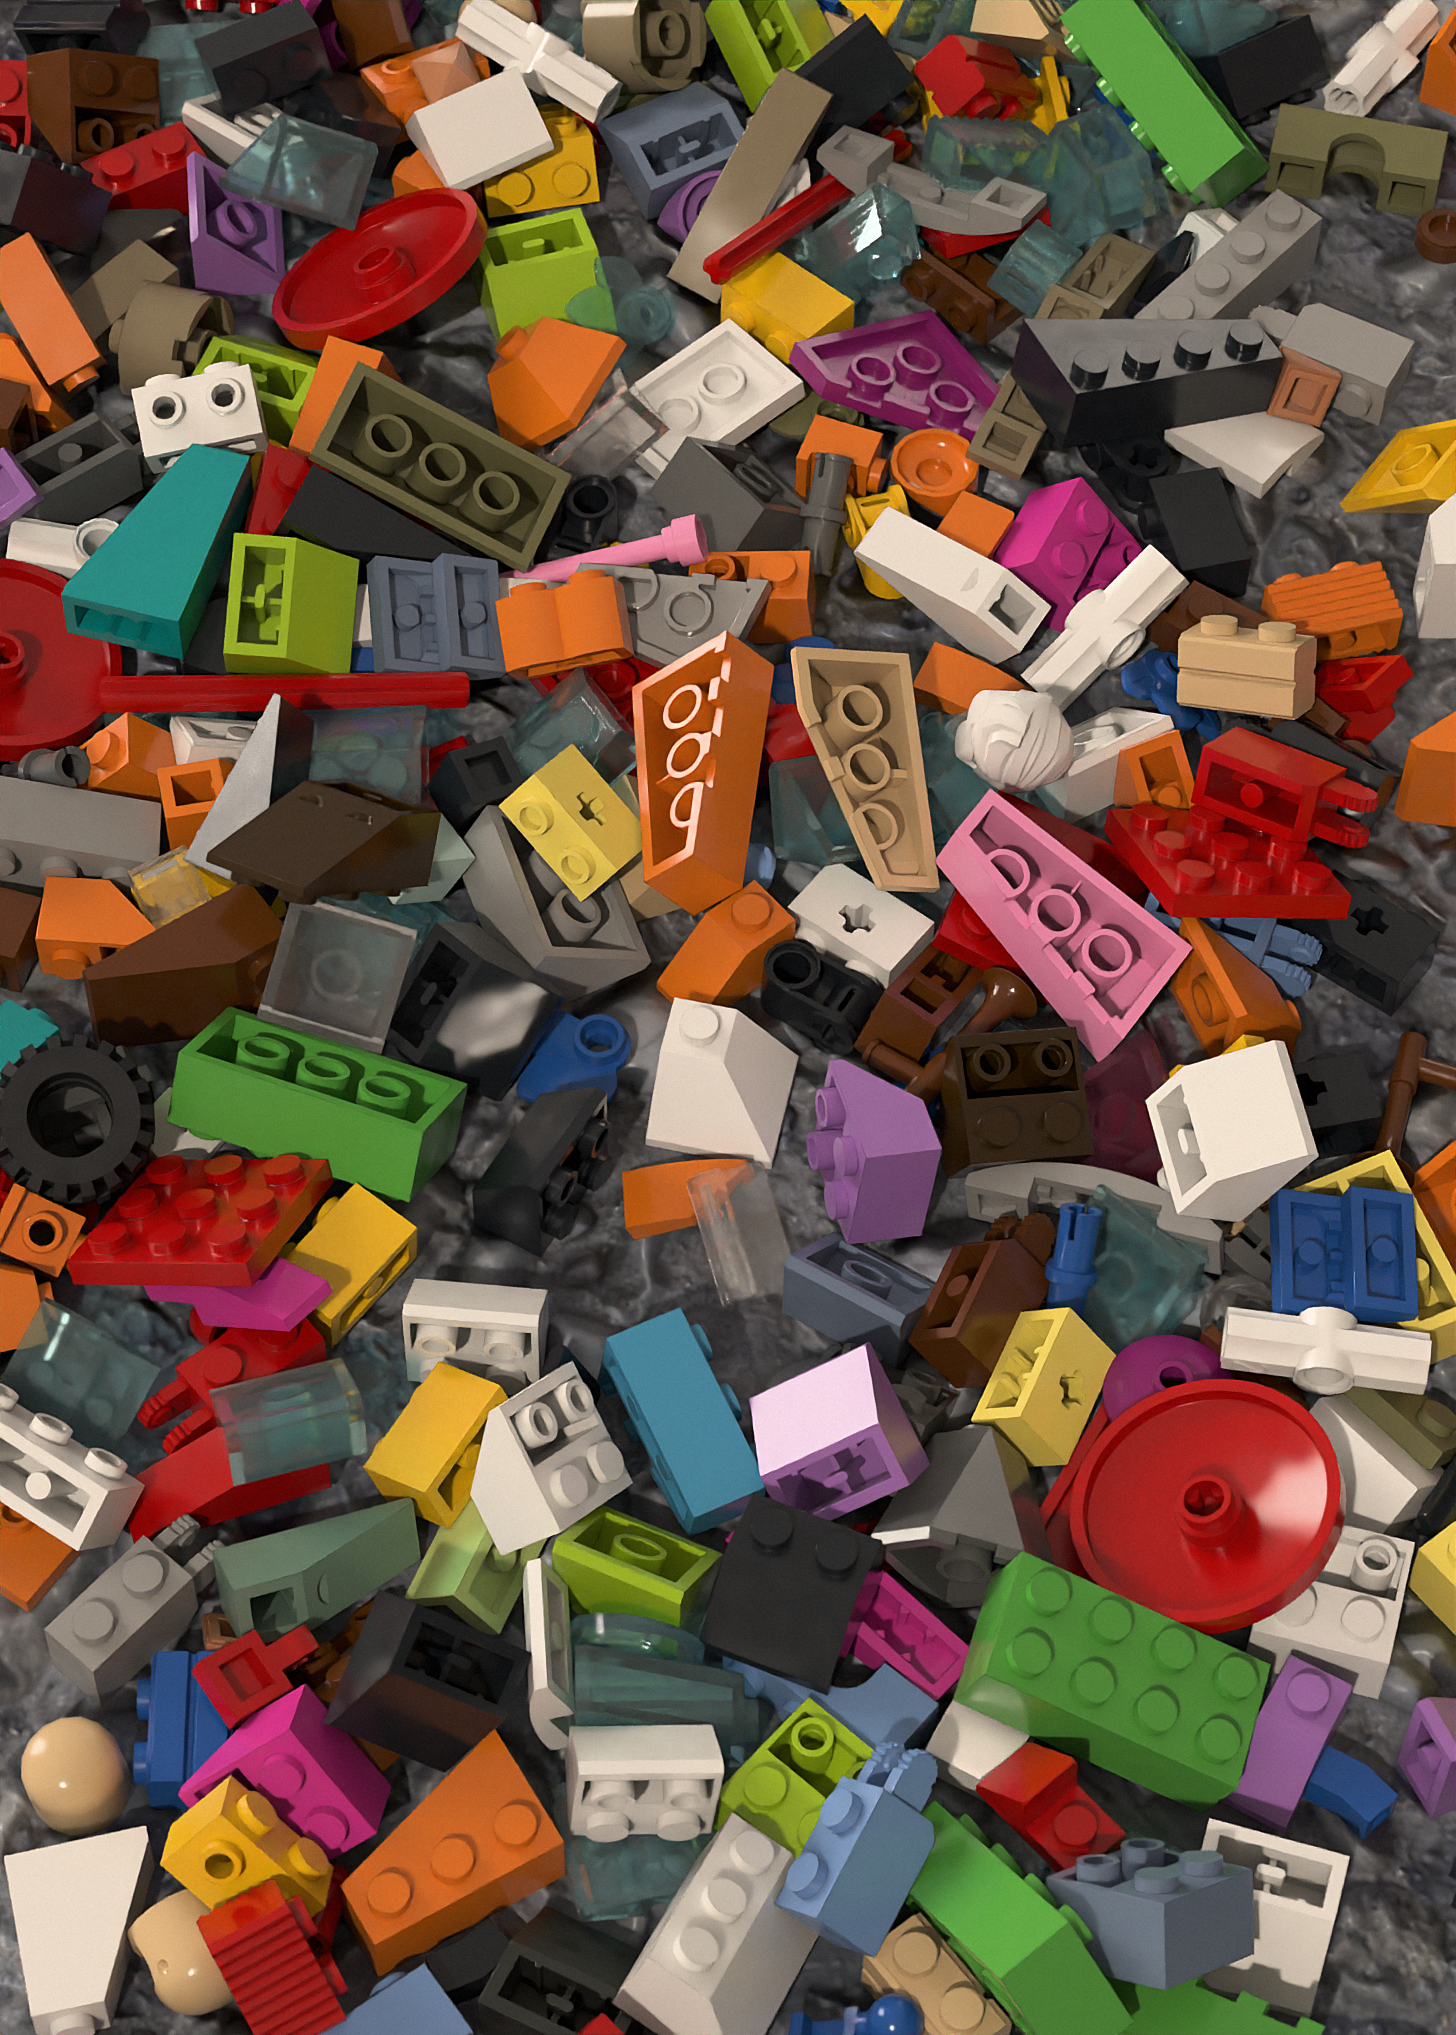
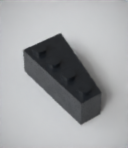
M1023 319L1010 374L1062 449L1267 411L1283 355L1256 319Z

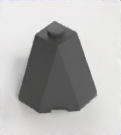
M980 1424L966 1425L961 1430L932 1434L923 1449L931 1465L910 1485L897 1491L871 1534V1537L883 1541L882 1558L940 1610L982 1605L990 1578L1022 1551L1055 1565L1025 1458L998 1431L991 1426Z

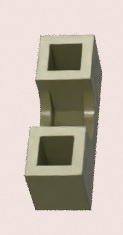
M1281 103L1269 158V165L1272 168L1267 171L1264 191L1274 192L1278 188L1287 195L1320 200L1322 187L1328 178L1343 172L1358 173L1370 179L1377 188L1378 199L1375 210L1420 218L1424 213L1434 208L1448 132Z

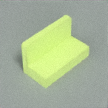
M471 1498L450 1529L442 1526L439 1527L405 1594V1599L422 1606L447 1605L473 1628L489 1635L500 1634L523 1588V1574L527 1561L538 1558L547 1538L500 1556Z

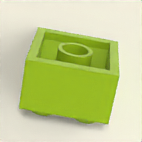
M600 1505L575 1522L555 1540L552 1549V1570L568 1585L569 1602L572 1603V1609L578 1614L593 1620L606 1621L612 1619L634 1628V1633L638 1638L656 1646L668 1647L675 1645L680 1647L700 1626L723 1553L607 1506Z

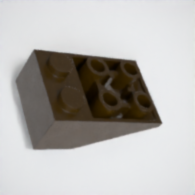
M347 778L304 781L208 851L206 862L231 871L230 879L234 882L255 887L268 885L279 889L278 897L280 899L295 904L314 905L317 903L318 896L356 901L359 899L360 892L397 897L400 896L402 888L428 886L442 812Z

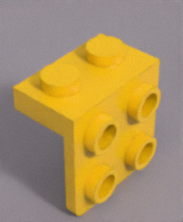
M562 103L545 104L537 107L552 139L554 149L482 181L485 211L488 218L600 201L592 134L582 118L576 116L572 109H568Z

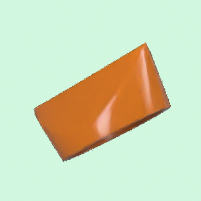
M939 428L921 429L904 436L894 447L889 466L891 477L896 484L902 487L908 497L930 511L945 517L963 490L976 496L978 493L979 463L965 457L970 443L955 432Z

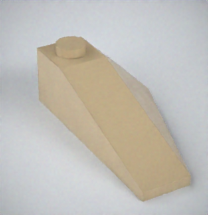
M795 646L790 651L797 710L877 890L935 893L940 889L937 864L934 862L936 855L909 653Z

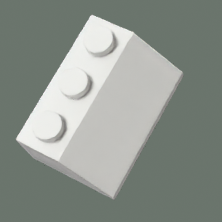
M732 1813L694 1862L612 2003L658 2035H765L819 1934L774 1905L786 1882L787 1872L795 1861L793 1854Z

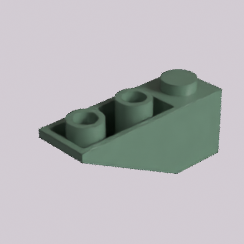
M410 1497L212 1550L221 1608L236 1637L240 1638L255 1629L264 1644L276 1641L306 1624L310 1631L421 1560L414 1505Z

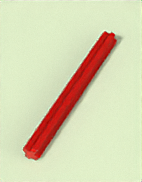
M894 129L882 137L894 142L893 162L899 163L911 155L912 143L905 140V132ZM829 173L705 258L703 271L710 274L713 284H725L855 193Z
M463 671L105 676L101 679L99 686V701L101 709L105 713L265 711L274 693L285 698L299 710L465 708L470 701V683L468 674Z

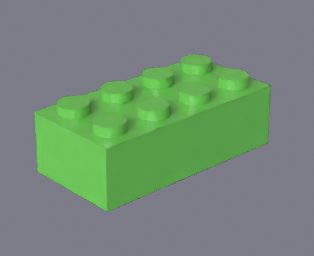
M1078 0L1059 16V19L1070 32L1063 38L1068 48L1083 65L1088 63L1097 75L1100 76L1102 74V77L1096 81L1097 86L1115 108L1121 107L1131 119H1136L1128 125L1130 130L1147 151L1151 152L1153 150L1163 162H1168L1161 170L1179 194L1182 196L1186 194L1195 205L1204 201L1213 208H1223L1272 168L1145 0Z
M229 1006L179 1052L167 1122L187 1128L193 1136L200 1139L223 1140L247 1148L252 1155L260 1159H272L281 1155H296L300 1159H327L333 1181L343 1180L352 1184L358 1183L362 1187L369 1189L374 1196L384 1200H404L410 1202L454 1153L468 1084Z
M1022 1551L990 1578L953 1701L1203 1813L1238 1789L1271 1664Z

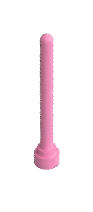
M698 514L672 519L671 526L662 528L661 535L532 565L528 567L524 574L516 569L499 573V578L547 579L555 583L569 582L568 577L576 572L580 562L632 567L667 558L669 563L680 562L685 567L707 561V556H709L708 543Z

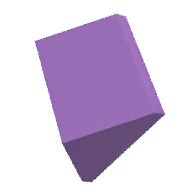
M193 151L187 156L190 238L196 291L210 293L217 297L275 293L285 276L281 202Z

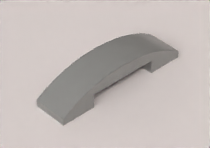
M846 125L840 128L817 149V161L855 194L896 217L934 230L965 235L1008 233L1020 230L1047 202V193L997 176L983 190L977 191L893 162V141Z
M1030 1162L990 1167L968 1173L964 1183L969 1218L994 1223V1219H999V1217L1016 1216L1017 1220L1023 1221L1024 1216L1038 1213V1210L1059 1214L1062 1204H1086L1084 1214H1088L1089 1207L1091 1206L1103 1212L1102 1220L1099 1224L1156 1236L1157 1261L1214 1274H1222L1225 1264L1223 1231L1208 1218L1177 1215L1170 1192L1138 1178L1103 1168L1080 1164Z

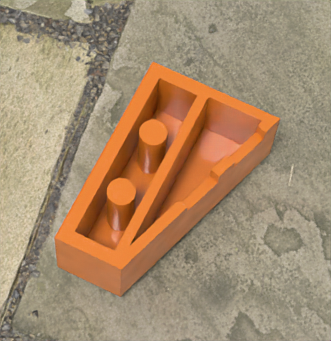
M494 1729L476 1745L340 1885L344 1919L379 1978L565 1876V1844L496 1729Z

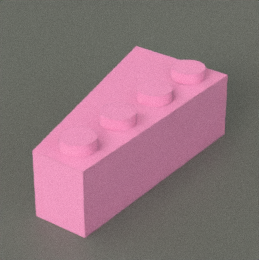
M991 788L955 831L934 861L1069 1027L1076 1026L1077 1037L1099 1064L1123 1040L1193 948Z

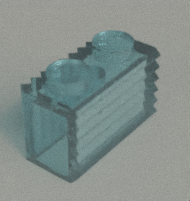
M935 114L928 122L920 164L921 170L926 171V174H930V178H934L935 182H939V186H944V190L980 192L997 176L1048 194L1051 189L1059 146L1028 119L1023 123L1018 119L1011 122L1008 118L1001 121L997 117L993 121L987 117L981 121L978 117L971 120L967 116L960 119L955 115L950 119L947 115L939 118Z
M880 182L873 185L793 246L797 252L794 256L799 261L796 264L853 300L855 306L861 302L862 297L870 296V290H878V284H886L887 279L893 278L903 271L904 265H912V259H920V248L910 201Z

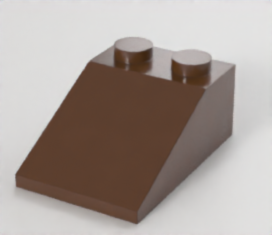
M243 884L236 885L82 971L94 1040L99 1045L102 1040L116 1047L121 1045L130 1047L194 1039L229 1006L275 1021L290 1006L297 1003L290 932L255 887Z

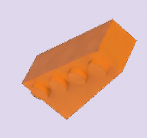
M728 631L723 632L632 687L644 883L693 916L736 893L743 887L774 673V665Z

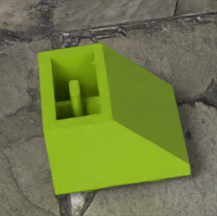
M712 0L704 13L751 113L757 111L783 67L794 72L834 39L816 0Z
M580 207L487 230L485 244L471 266V281L497 344L515 325L525 328L544 316L616 336L598 249Z
M243 334L213 337L191 376L204 374L206 367L219 362L232 361L237 362L239 366L249 364L257 381L268 439L276 440L288 448L320 358Z
M234 533L223 650L226 672L247 674L350 673L359 560L298 538Z
M808 1697L720 1788L713 1828L718 1832L729 1816L734 1813L791 1852L794 1860H796L820 1818L821 1808L825 1800L834 1792L840 1778L843 1776L857 1780L867 1759L872 1758L871 1752H874V1750Z

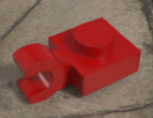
M306 1624L292 1630L268 1646L264 1644L254 1629L200 1660L191 1670V1673L230 1730L246 1721L253 1714L287 1695L294 1687L286 1675L308 1662L307 1656L317 1651L320 1645Z

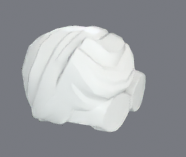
M1024 689L1020 691L982 690L972 700L967 720L960 723L956 731L955 754L959 760L973 768V772L991 786L1009 794L1013 792L1023 793L1053 783L1067 772L1073 759L1074 737L1067 721L1051 695Z

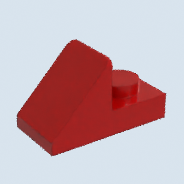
M1403 654L1325 660L1314 670V675H1316L1315 695L1350 722V725L1340 738L1343 740H1356L1368 745L1394 721L1395 712L1391 704L1397 698L1396 691L1414 674Z
M1027 1742L976 1785V1792L1056 1873L1076 1866V1859L1081 1856L1092 1854L1107 1855L1120 1850L1121 1843L1126 1840V1833L1077 1785L1078 1763L1071 1756Z

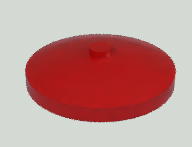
M439 187L423 189L387 200L343 223L303 254L286 273L274 294L272 301L273 317L290 343L309 350H323L328 335L357 343L383 333L411 318L436 301L468 271L485 244L488 230L487 222L474 199L465 191L456 188Z
M0 558V761H19L24 755L33 750L46 748L58 751L63 748L66 749L68 746H77L98 730L109 715V713L103 712L100 706V682L105 676H121L122 654L118 644L67 633L61 593L69 582L68 580L42 567L7 558Z
M1206 1379L1187 1382L1164 1389L1139 1401L1117 1417L1091 1446L1081 1463L1071 1493L1070 1529L1077 1555L1092 1583L1205 1635L1225 1633L1247 1627L1277 1613L1305 1592L1317 1579L1330 1560L1342 1532L1346 1510L1345 1482L1341 1466L1324 1429L1302 1405L1289 1396L1264 1385L1243 1380Z

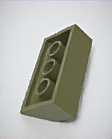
M360 361L357 362L339 394L308 458L523 574L528 569L572 476Z

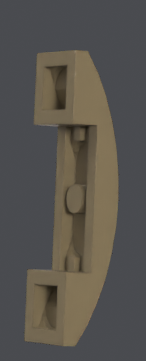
M1052 283L1034 319H1100L1105 307ZM1010 368L991 407L988 408L965 457L1019 482L1047 426L1011 376Z

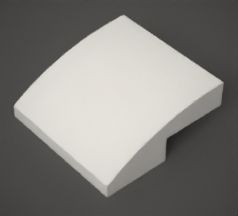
M1266 411L1167 429L1164 432L1163 443L1206 468L1217 467L1221 477L1261 499L1283 473L1291 477L1324 441L1325 433L1309 424L1268 415Z
M539 1558L527 1561L523 1574L526 1651L532 1653L527 1664L529 1712L536 1734L547 1748L552 1751L567 1747L570 1726H575L568 1585Z

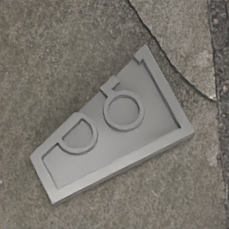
M580 562L575 572L603 570L605 571V577L613 576L623 584L635 655L633 657L660 669L677 661L725 631H728L744 643L772 590L769 580L747 578V582L716 579L715 575L692 573L691 577L655 574L652 569L582 562Z

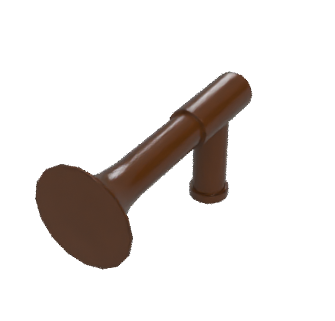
M991 967L984 971L981 982L983 991L986 994L985 1000L974 1016L956 1035L991 1033L999 1024L1010 1017L1016 1020H1029L1033 1018L1038 1007L1031 988L1020 977L1006 969ZM875 1038L866 1047L862 1056V1063L868 1067L873 1066L907 1085L904 1091L922 1099L927 1108L942 1089L948 1044L941 1052L936 1053L923 1067L886 1047L882 1041Z
M1405 1032L1400 1036L1388 1083L1389 1092L1373 1149L1371 1152H1363L1354 1156L1348 1163V1166L1390 1150L1410 1189L1415 1183V1174L1410 1165L1401 1159L1400 1152L1412 1098L1416 1094L1418 1083L1422 1081L1456 1091V1066L1426 1058L1428 1041L1422 1034L1417 1032Z

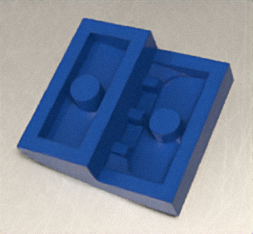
M1350 1185L1341 1197L1281 1188L1270 1197L1272 1313L1299 1316L1302 1311L1309 1308L1334 1307L1353 1314L1358 1324H1381L1415 1320L1419 1315L1413 1194Z

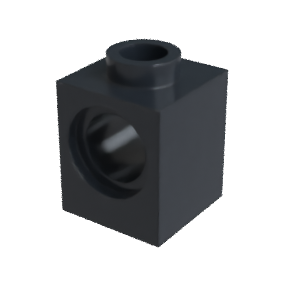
M503 736L449 751L429 781L427 788L438 811L442 812L457 834L463 837L487 805L499 806L525 781Z

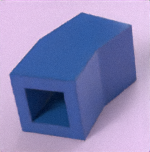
M1328 1745L1309 1779L1304 1799L1336 1814L1362 1840L1394 1813L1399 1795L1368 1765Z

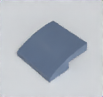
M442 553L430 563L376 555L366 565L374 673L463 671L468 674L469 680L499 678L506 674L495 601L501 599L497 560Z

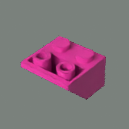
M1082 477L1031 491L992 561L1008 569L1051 606L1040 625L1063 633L1065 631L1064 624L1066 618L1076 604L1094 590H1105L1144 549Z
M303 1684L250 1716L180 1788L178 1796L191 1809L231 1775L248 1791H255L264 1796L274 1808L277 1817L301 1838L305 1837L314 1841L323 1850L329 1862L377 1834L392 1786L346 1732L323 1723L328 1710L310 1688Z

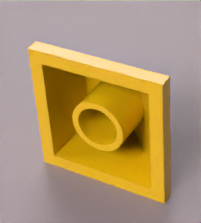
M1456 419L1399 430L1339 503L1344 512L1432 514L1456 493Z

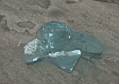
M614 256L597 257L594 260L597 286H591L578 293L565 306L564 311L578 326L619 336L627 344L610 372L613 373L632 366L637 361L644 344L654 343L666 334L671 322V309L666 297L658 289L644 285L637 269L630 262ZM644 304L648 306L651 314V320L648 325L640 317V310Z

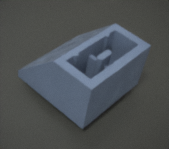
M699 81L604 119L597 125L599 133L646 221L660 216L665 205L676 191L692 178L704 172L723 170L744 133L728 100Z
M1132 1838L1123 1841L1121 1849L1107 1855L1092 1854L1081 1856L1076 1859V1866L1047 1877V1890L1057 1902L1058 1908L1067 1904L1091 1932L1094 1939L1086 1945V1948L1107 1977L1166 1991L1254 1954L1253 1869L1224 1863L1221 1853L1208 1850L1178 1853L1165 1850L1164 1842L1158 1839Z

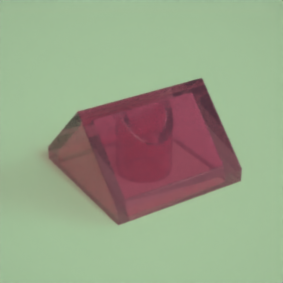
M1144 1030L1083 1073L1094 1154L1078 1164L1119 1172L1159 1187L1157 1173L1163 1167V1162L1145 1100L1166 1083L1168 1077L1153 1034Z

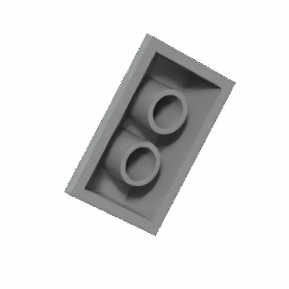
M487 805L462 839L476 857L462 874L480 925L486 933L567 997L562 1005L644 970L649 965L651 959L616 873L585 900L580 902L498 806Z

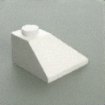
M674 997L659 1054L646 1133V1145L715 1159H746L751 1166L772 1170L799 1056L737 1009Z

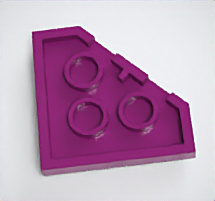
M932 310L797 341L794 343L788 359L820 398L916 431L931 428L953 431L967 439L970 444L988 408L991 407L1000 390Z

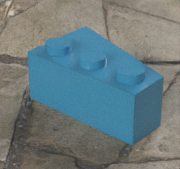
M681 1307L606 1338L597 1382L605 1397L617 1392L619 1393L631 1418L623 1422L624 1429L632 1443L642 1441L654 1465L651 1468V1475L685 1534L690 1538L743 1515L753 1492L765 1497L767 1490L760 1478L755 1442L747 1443L737 1423L742 1420L739 1402L728 1383L718 1384L708 1364L713 1361V1354L704 1331L698 1324L689 1326Z

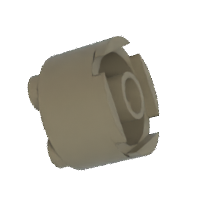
M690 0L581 1L580 11L583 18L582 43L585 53L583 58L596 64L609 74L615 76V79L622 82L623 85L619 94L682 89L692 81L687 79L692 68L701 67L706 52L707 30L704 13L699 2L691 3Z
M142 280L136 288L134 299L129 306L125 319H117L113 323L109 335V349L111 353L118 355L121 393L133 397L131 389L144 387L148 379L159 375L176 374L181 378L190 377L213 337L235 335L234 317L228 301L210 293Z

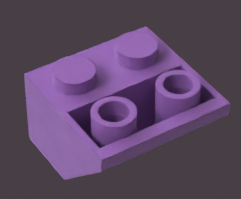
M843 1059L829 1060L824 1088H819L815 1097L817 1113L815 1132L808 1133L806 1142L810 1167L813 1171L820 1170L825 1183L824 1200L829 1218L831 1220L838 1219L847 1245L921 1236L942 1151L924 1101Z
M870 1342L749 1398L760 1478L770 1498L828 1521L910 1485L931 1465Z

